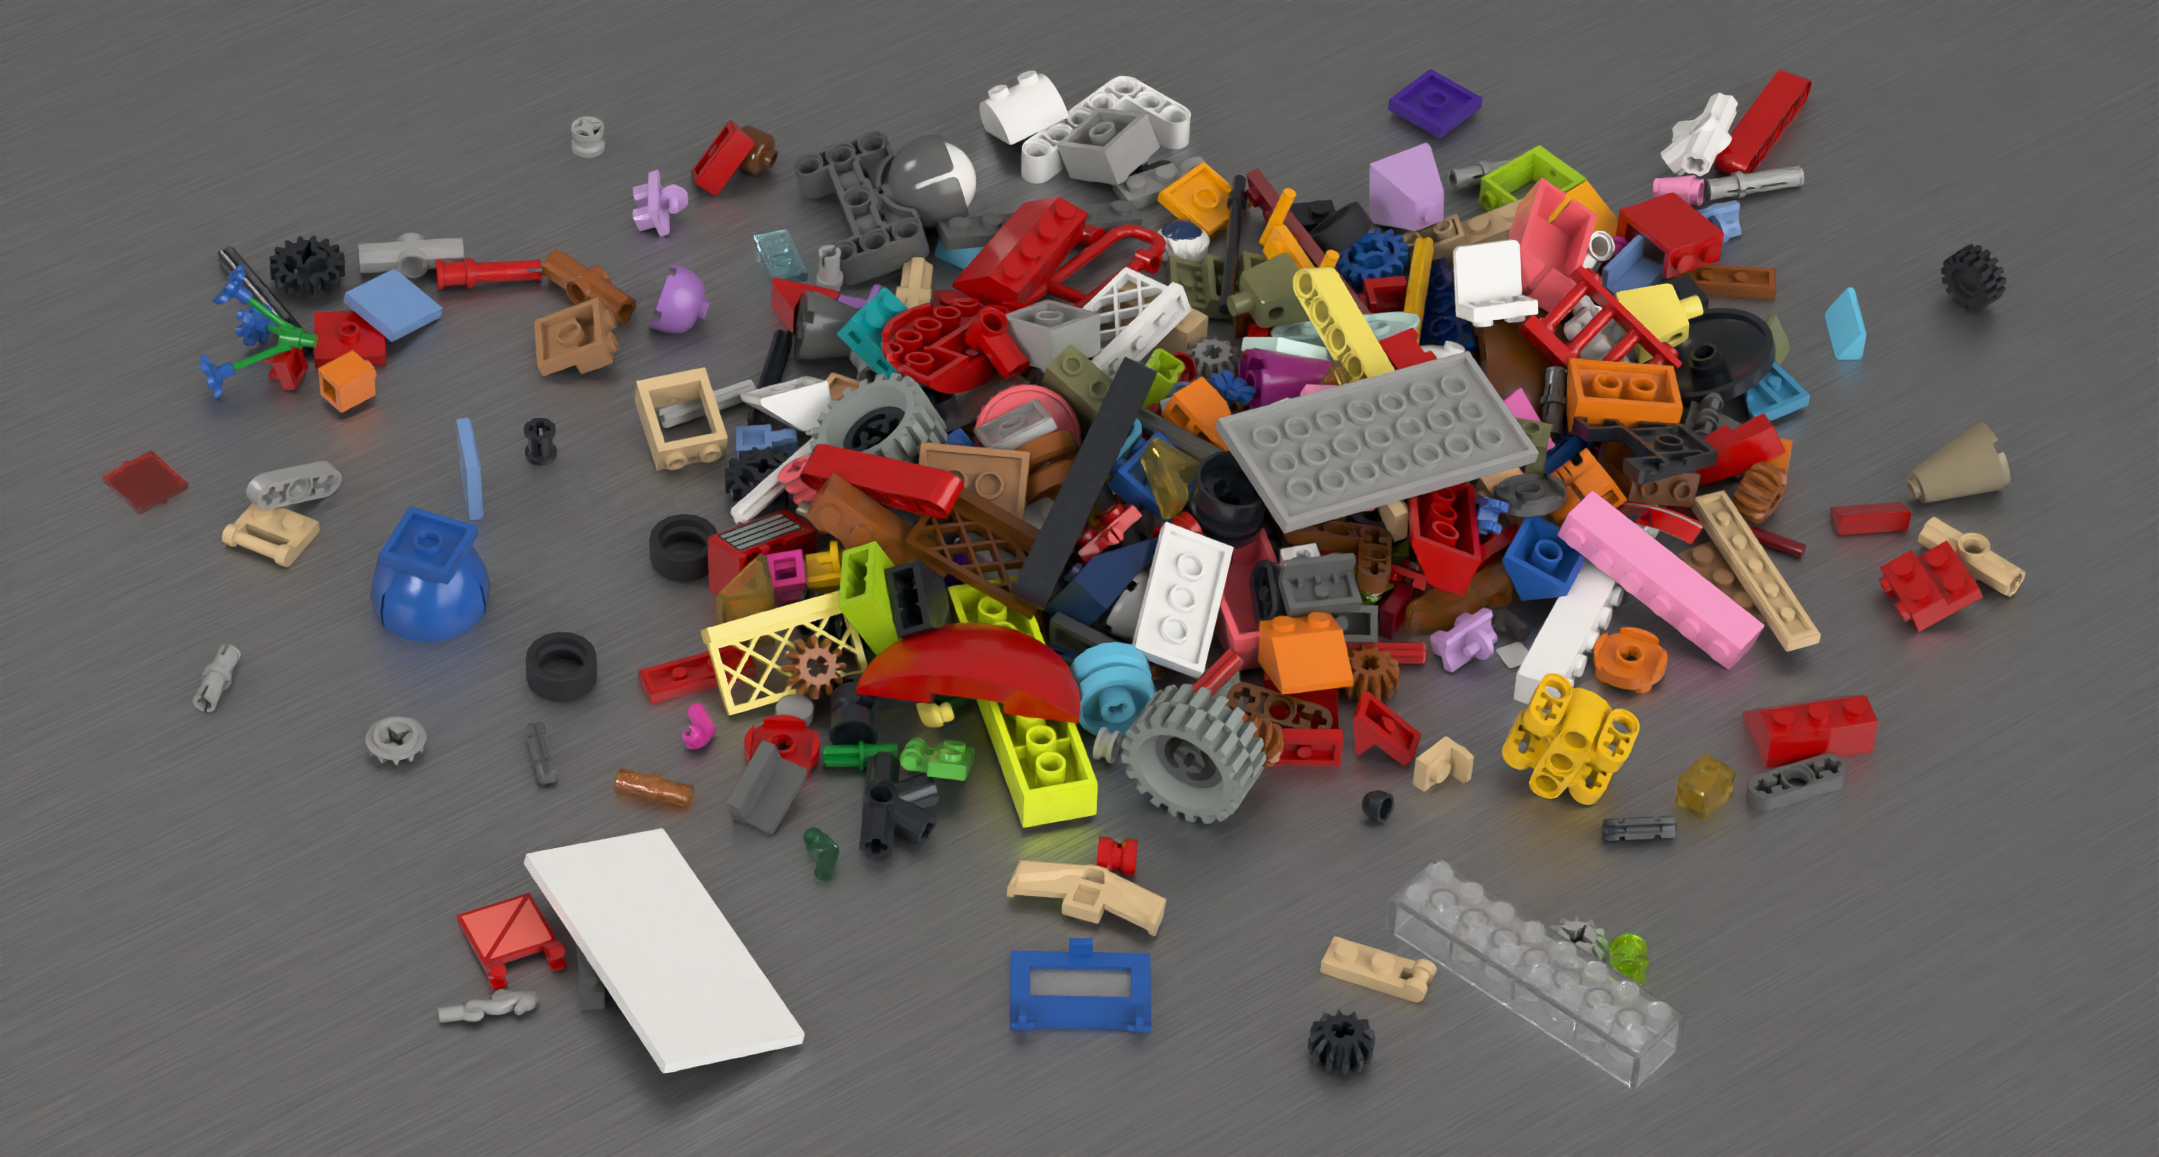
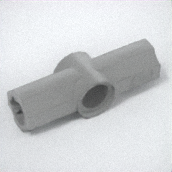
M410 232L401 235L395 242L358 244L361 274L388 272L395 268L406 278L414 279L424 275L428 269H435L436 259H442L443 262L464 261L463 237L425 240L422 235Z

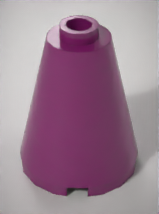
M1253 348L1245 349L1243 353L1248 355L1247 359H1241L1238 365V378L1244 379L1247 382L1246 386H1252L1256 389V393L1248 403L1249 409H1243L1244 411L1270 405L1287 397L1290 399L1300 397V393L1306 384L1338 386L1341 384L1340 371L1329 360Z

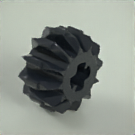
M1338 1009L1335 1016L1323 1013L1320 1021H1314L1313 1026L1310 1028V1038H1308L1309 1055L1313 1056L1315 1067L1325 1066L1327 1074L1334 1070L1340 1071L1344 1077L1348 1070L1360 1073L1363 1065L1370 1064V1060L1373 1058L1376 1039L1374 1031L1370 1030L1368 1019L1358 1020L1355 1011L1350 1015H1343L1340 1009Z

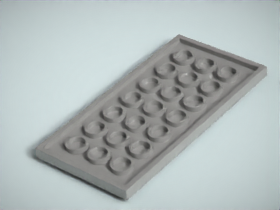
M1469 351L1218 418L1216 425L1217 432L1284 533L1535 463L1539 454Z

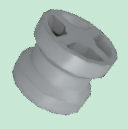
M582 116L572 122L571 135L573 139L571 147L575 155L582 158H594L604 152V123L600 119L593 116Z

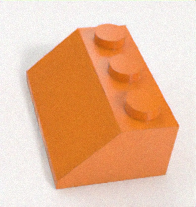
M1569 358L1566 417L1570 435H1577L1572 431L1573 419L1577 416L1587 417V424L1598 425L1604 424V418L1618 419L1626 427H1638L1639 421L1680 423L1683 405L1674 366Z

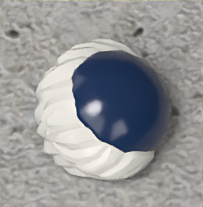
M1186 219L1172 220L1157 232L1164 237L1167 243L1166 250L1161 256L1162 261L1166 262L1169 256L1201 262L1208 251L1210 239L1205 231L1201 230L1193 221Z

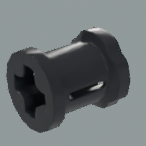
M534 418L527 422L523 428L524 436L528 439L525 457L533 465H547L552 463L557 457V449L553 444L556 427L547 418ZM539 428L543 429V435L539 436ZM540 447L542 452L541 455L538 454V448Z

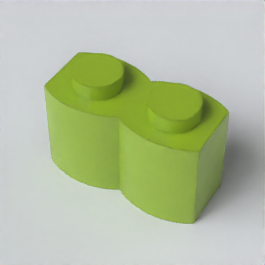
M1162 348L1156 349L1145 364L1157 370L1158 373L1142 405L1144 408H1147L1154 402L1160 408V400L1167 398L1185 369L1182 361Z

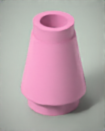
M1696 175L1655 178L1652 191L1653 198L1674 192L1690 206H1701L1704 198L1705 184L1704 180L1697 179Z

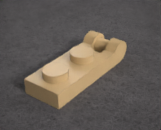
M1337 936L1333 937L1321 961L1320 973L1415 1003L1423 1001L1428 990L1426 984L1432 982L1437 972L1435 964L1427 959L1410 960Z

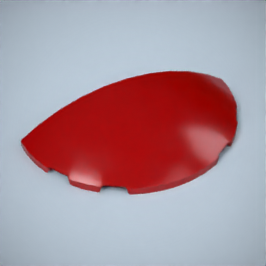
M977 298L952 299L950 306H941L933 309L930 303L921 304L899 313L885 325L882 331L883 341L881 343V350L887 362L899 373L913 378L917 383L947 394L966 392L982 385L998 373L985 353L976 352L967 344L965 340L966 330L985 307H994L1004 314H1008L1030 305L1003 300L1001 305L980 306Z
M988 623L945 624L939 629L901 638L872 660L860 677L856 687V694L930 703L933 694L1004 703V714L1079 723L1081 713L1078 684L1069 670V666L1061 656L1031 635L1005 626Z

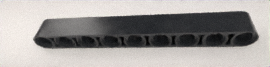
M1126 356L1124 357L1010 593L1011 596L1043 611L1045 610L1158 373L1157 370Z

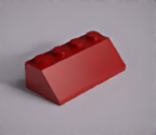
M1059 196L1024 202L957 277L952 287L971 298H977L985 306L1001 305L1003 300L1026 304L1081 240L1088 212Z
M1467 482L1407 498L1410 542L1428 583L1441 592H1452L1461 596L1466 592L1481 563L1474 485Z

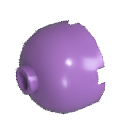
M672 262L669 271L674 272L675 275L668 273L653 314L661 315L659 321L652 319L649 328L668 334H680L690 330L697 319L704 321L710 301L704 299L705 285L702 279L687 267Z

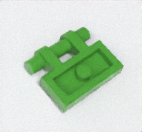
M913 738L908 741L905 749L902 751L900 763L905 770L927 772L928 777L965 781L974 763L975 748L966 747V743L957 740H946L943 744H937L936 747H929L923 739Z

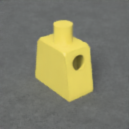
M1669 283L1620 291L1616 293L1615 297L1661 343L1665 341L1673 347L1688 339V319L1703 315L1702 304L1697 295L1679 300L1673 285ZM1639 343L1632 348L1640 364L1653 358Z

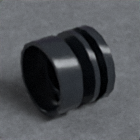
M1231 451L1216 452L1206 457L1198 466L1187 512L1198 522L1205 537L1234 547L1233 549L1243 548L1253 543L1260 534L1267 506Z

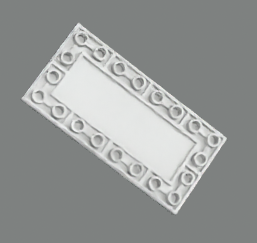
M663 828L526 854L524 860L525 867L663 1074L803 1043L804 1031Z

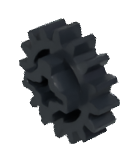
M298 236L296 243L286 240L284 241L285 248L276 247L275 255L269 258L271 280H275L277 289L285 287L286 294L288 295L298 291L299 297H303L305 293H311L316 297L318 296V290L321 289L329 293L331 292L330 284L339 286L341 284L340 277H345L346 275L344 252H340L338 244L330 246L329 239L327 238L321 242H317L316 236H312L310 240H304L302 236Z
M767 446L765 451L760 452L757 447H752V454L748 455L740 451L739 460L731 458L729 460V467L724 470L725 492L731 493V501L742 500L788 459L785 458V450H780L775 454L772 453V449ZM785 490L767 506L768 509L774 511L776 504L787 507L788 498L793 500L794 494H789Z

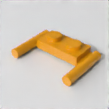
M1285 188L1259 240L1260 244L1264 246L1262 251L1268 260L1287 253L1298 269L1315 268L1287 226L1283 224L1296 197V192L1293 189ZM1328 250L1319 267L1330 266L1334 268L1340 257L1339 254L1334 250Z

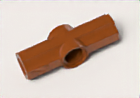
M557 249L550 252L542 264V274L564 288L574 305L598 297L605 309L610 308L612 310L616 323L620 325L628 322L632 313L636 310V300L614 286L607 272L598 265L587 268L565 252H560Z

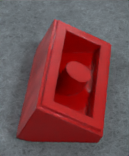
M732 120L728 121L691 170V175L696 184L712 195H718L753 148L755 143L752 138Z
M1901 502L1830 507L1838 535L1904 531L1909 529L1911 512Z

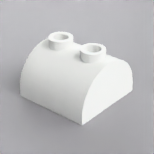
M1027 71L1017 77L1019 84L1009 89L1007 85H998L988 91L990 98L980 102L979 105L981 120L986 132L1009 145H1013L1069 117L1057 89L1050 79L1042 73L1037 75L1036 71Z

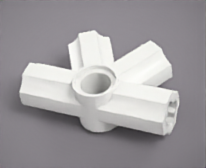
M1719 92L1711 96L1703 114L1695 120L1679 121L1672 128L1673 143L1660 154L1669 168L1678 177L1685 172L1696 174L1699 177L1708 173L1716 155L1730 144L1732 137L1728 130L1737 113L1736 107L1738 105L1732 95H1724Z

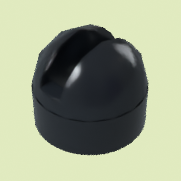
M1375 790L1364 795L1362 810L1367 817L1380 823L1385 822L1390 817L1394 807V797L1392 794Z

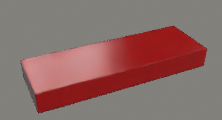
M732 645L718 648L722 664L735 671L745 652ZM709 651L638 670V680L650 704L719 686ZM750 655L740 672L741 675L747 678L756 676V665ZM725 672L727 682H729L732 675Z

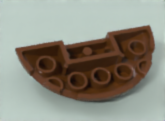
M1538 307V314L1534 315L1538 319L1540 317L1545 318L1549 312ZM1532 315L1525 316V321L1529 319ZM1504 319L1493 320L1492 326H1474L1475 342H1479L1481 370L1503 400L1509 394L1522 388L1542 422L1540 398L1544 396L1546 369L1554 365L1517 331L1525 321L1505 322ZM1559 322L1554 328V335L1563 343H1570L1564 333V326ZM1564 411L1563 429L1568 423L1566 411Z

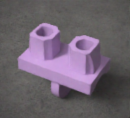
M659 171L648 172V183L633 187L634 200L638 208L633 209V220L640 232L656 228L660 237L670 234V213L676 214L687 207L688 193L684 188L676 184H671L664 188L660 184Z
M1484 607L1473 615L1465 612L1456 618L1453 629L1448 632L1438 630L1430 636L1432 651L1434 654L1442 657L1444 670L1454 672L1474 657L1486 660L1493 655V644L1498 642V639L1491 625L1492 610Z

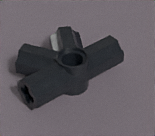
M878 751L876 755L868 757L859 849L866 852L868 857L882 858L883 855L892 853L894 831L916 844L923 845L930 838L937 823V816L924 810V808L938 804L939 794L936 789V782L925 773L899 781L900 760L896 759L891 752Z

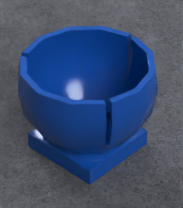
M409 506L380 551L373 576L370 597L373 609L386 630L406 640L440 642L465 634L483 619L488 601L490 581L483 561L472 546L478 537V526Z

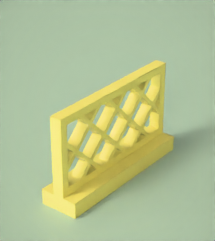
M840 590L700 630L704 645L707 644L727 716L778 702L781 698L788 695H796L797 688L791 690L793 685H786L783 692L775 694L764 688L763 684L772 668L789 678L793 676L791 672H783L781 666L775 664L784 646L797 652L795 645L788 641V638L794 627L798 625H803L815 632L814 635L817 638L822 636L830 639L837 645L836 649L842 650L843 648L855 655L859 670L847 674L840 670L835 671V674L842 678L865 671L868 665L859 633L844 614L847 629L841 640L823 631L830 616L842 613L838 608ZM822 619L818 627L809 623ZM787 629L783 637L774 633ZM768 635L780 642L771 660L752 651L760 636ZM848 637H850L852 647L846 644ZM752 639L748 647H745L739 643L742 641ZM732 645L745 652L735 671L722 664L718 648ZM749 655L767 665L758 684L740 674ZM725 672L732 675L729 682H727ZM736 679L755 688L747 703L734 706L730 690ZM759 692L768 696L755 700Z

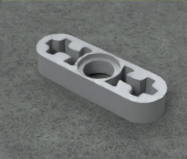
M317 461L261 473L251 480L247 487L246 495L259 509L269 510L328 497L339 488L342 475L328 461ZM300 479L297 486L289 491L292 484Z

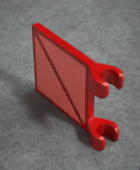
M530 892L456 915L457 922L484 968L489 984L494 991L508 987V982L504 976L506 975L504 963L543 951L551 971L555 972L567 968V963L563 958L566 955L565 948L561 942L557 941Z

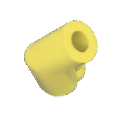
M932 700L930 703L915 704L920 719L926 727L944 726L943 723L951 722L955 718L949 702L937 705Z

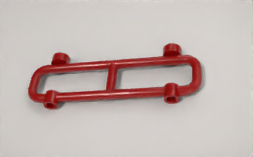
M1125 224L1117 226L1107 233L1102 228L1087 225L1083 229L1081 240L1079 241V247L1082 251L1055 270L1026 304L1033 305L1048 293L1073 303L1074 305L1072 306L1083 308L1125 267L1138 273L1142 270L1150 274L1158 272L1162 264L1161 256L1166 250L1167 243L1159 233L1139 225ZM1135 238L1152 245L1147 250L1143 248L1138 249L1134 254L1133 261L1088 294L1061 284L1121 239Z

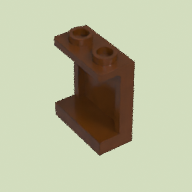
M1620 440L1601 442L1597 461L1613 479L1627 498V501L1693 507L1700 481V475L1696 471L1645 484H1636L1622 470L1624 458H1637V456L1633 455L1632 450Z

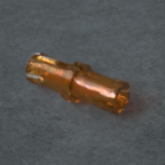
M620 767L614 781L615 791L644 797L646 802L650 803L660 801L688 809L694 795V785L671 781L663 778L662 774L655 772L649 775Z

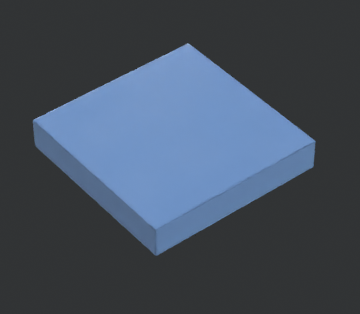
M395 268L346 292L343 300L346 305L391 342L440 318L443 311L439 304Z
M469 418L456 419L459 470L469 520H480L484 516L481 466L472 423Z

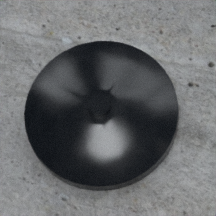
M1733 308L1703 310V315L1688 319V339L1674 347L1679 354L1677 358L1683 363L1675 370L1683 408H1689L1691 401L1700 404L1703 398L1712 392L1718 393L1723 402L1745 393L1767 375L1776 356L1775 342L1767 323L1753 313Z

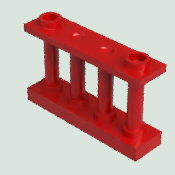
M1582 265L1569 275L1577 284L1547 316L1538 319L1535 315H1532L1517 330L1554 366L1563 367L1565 370H1568L1569 358L1579 359L1582 349L1613 318L1627 334L1601 361L1620 362L1639 343L1653 357L1647 364L1674 366V371L1683 364L1677 358L1679 354L1673 346L1665 341L1661 343L1601 285L1603 281L1594 270L1590 268L1585 269ZM1588 294L1602 309L1570 343H1563L1554 335V328Z

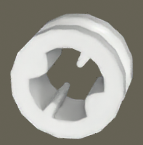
M1101 727L1095 740L1093 759L1100 760L1101 757H1104L1107 763L1113 764L1120 750L1122 732L1115 730L1114 733H1110L1107 727Z

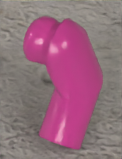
M696 703L687 710V715L693 725H689L690 731L688 733L685 730L682 732V740L689 749L693 750L704 748L716 732V727L704 705Z

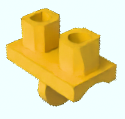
M838 540L830 541V551L806 555L807 585L810 589H816L818 593L824 592L829 594L838 590V585H840L843 551L848 549H841Z

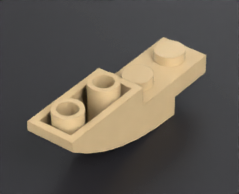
M1522 199L1464 222H1460L1458 214H1454L1444 218L1443 221L1403 234L1404 243L1408 244L1410 253V266L1414 243L1418 237L1424 239L1430 237L1433 240L1434 251L1431 267L1454 265L1453 251L1458 246L1507 240L1518 204Z

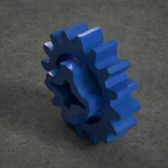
M1377 227L1374 233L1367 231L1355 243L1339 253L1340 257L1336 263V269L1347 283H1351L1353 289H1356L1363 285L1364 279L1404 276V268L1410 267V253L1408 244L1404 243L1401 234L1394 236L1392 229L1381 233L1380 227Z

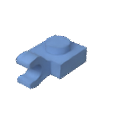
M771 424L736 426V454L738 460L740 451L749 455L752 454V447H757L759 452L765 451L767 446L771 447L772 453L785 450L786 458L791 457L798 451V443H795L797 442L796 429L787 428L781 431H772Z

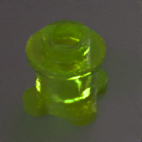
M1631 933L1615 937L1609 944V951L1612 955L1610 958L1612 968L1608 970L1609 980L1613 982L1621 980L1631 981L1635 984L1645 982L1646 973L1644 971L1649 967V959L1646 957L1648 953L1647 942L1643 938Z

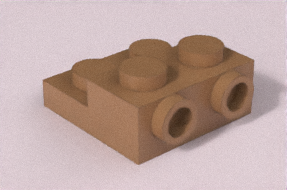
M597 297L534 320L537 367L541 374L546 376L574 365L577 366L581 374L614 363L613 353L619 351V346L614 333L611 332L612 329L617 328L612 310L610 308L605 309Z

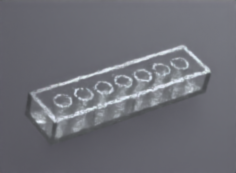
M1440 857L1433 860L1390 898L1387 931L1631 1089L1635 1090L1682 1046L1686 1021L1685 1013Z

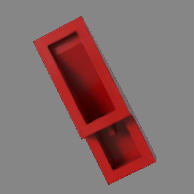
M1764 413L1759 414L1733 430L1726 424L1702 438L1718 451L1716 465L1695 470L1700 475L1698 486L1741 474L1750 470L1752 465L1761 461L1766 463L1786 452L1774 426Z

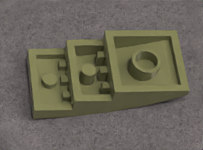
M1243 251L1237 265L1235 294L1239 293L1240 275L1242 272L1267 261L1266 256ZM1206 253L1202 263L1174 256L1168 257L1165 264L1166 286H1169L1172 282L1183 286L1190 307L1207 315L1208 318L1233 319L1231 314L1223 315L1219 312L1224 257Z

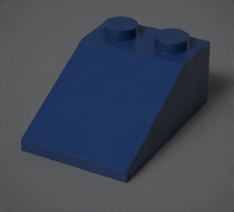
M1159 537L1096 555L1084 566L1077 562L1064 577L1058 580L1045 611L1051 617L1059 611L1089 626L1108 609L1155 554Z

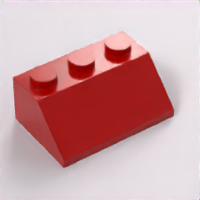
M1844 695L1744 710L1742 715L1765 768L1786 766L1827 753L1836 754L1841 757L1873 752L1878 719L1866 695Z

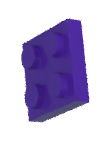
M1429 69L1390 98L1388 110L1441 139L1482 107V97L1436 71Z

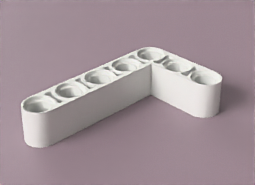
M1115 77L1067 111L1068 118L1039 131L1024 142L1021 153V176L1026 182L1040 184L1048 181L1066 168L1057 144L1099 107L1147 113L1158 143L1174 150L1182 149L1189 144L1191 113L1185 106L1133 77Z

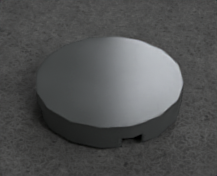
M1534 473L1506 478L1499 483V489L1496 488L1493 492L1494 499L1509 504L1508 511L1505 514L1518 517L1546 515L1560 509L1567 500L1566 486L1562 480L1552 475H1547V480L1539 479L1538 474Z

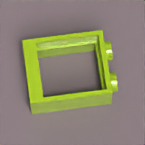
M1538 145L1482 177L1479 204L1487 211H1492L1515 202L1518 199L1510 193L1531 181L1537 183L1541 177L1564 193L1586 182L1587 178L1541 145Z

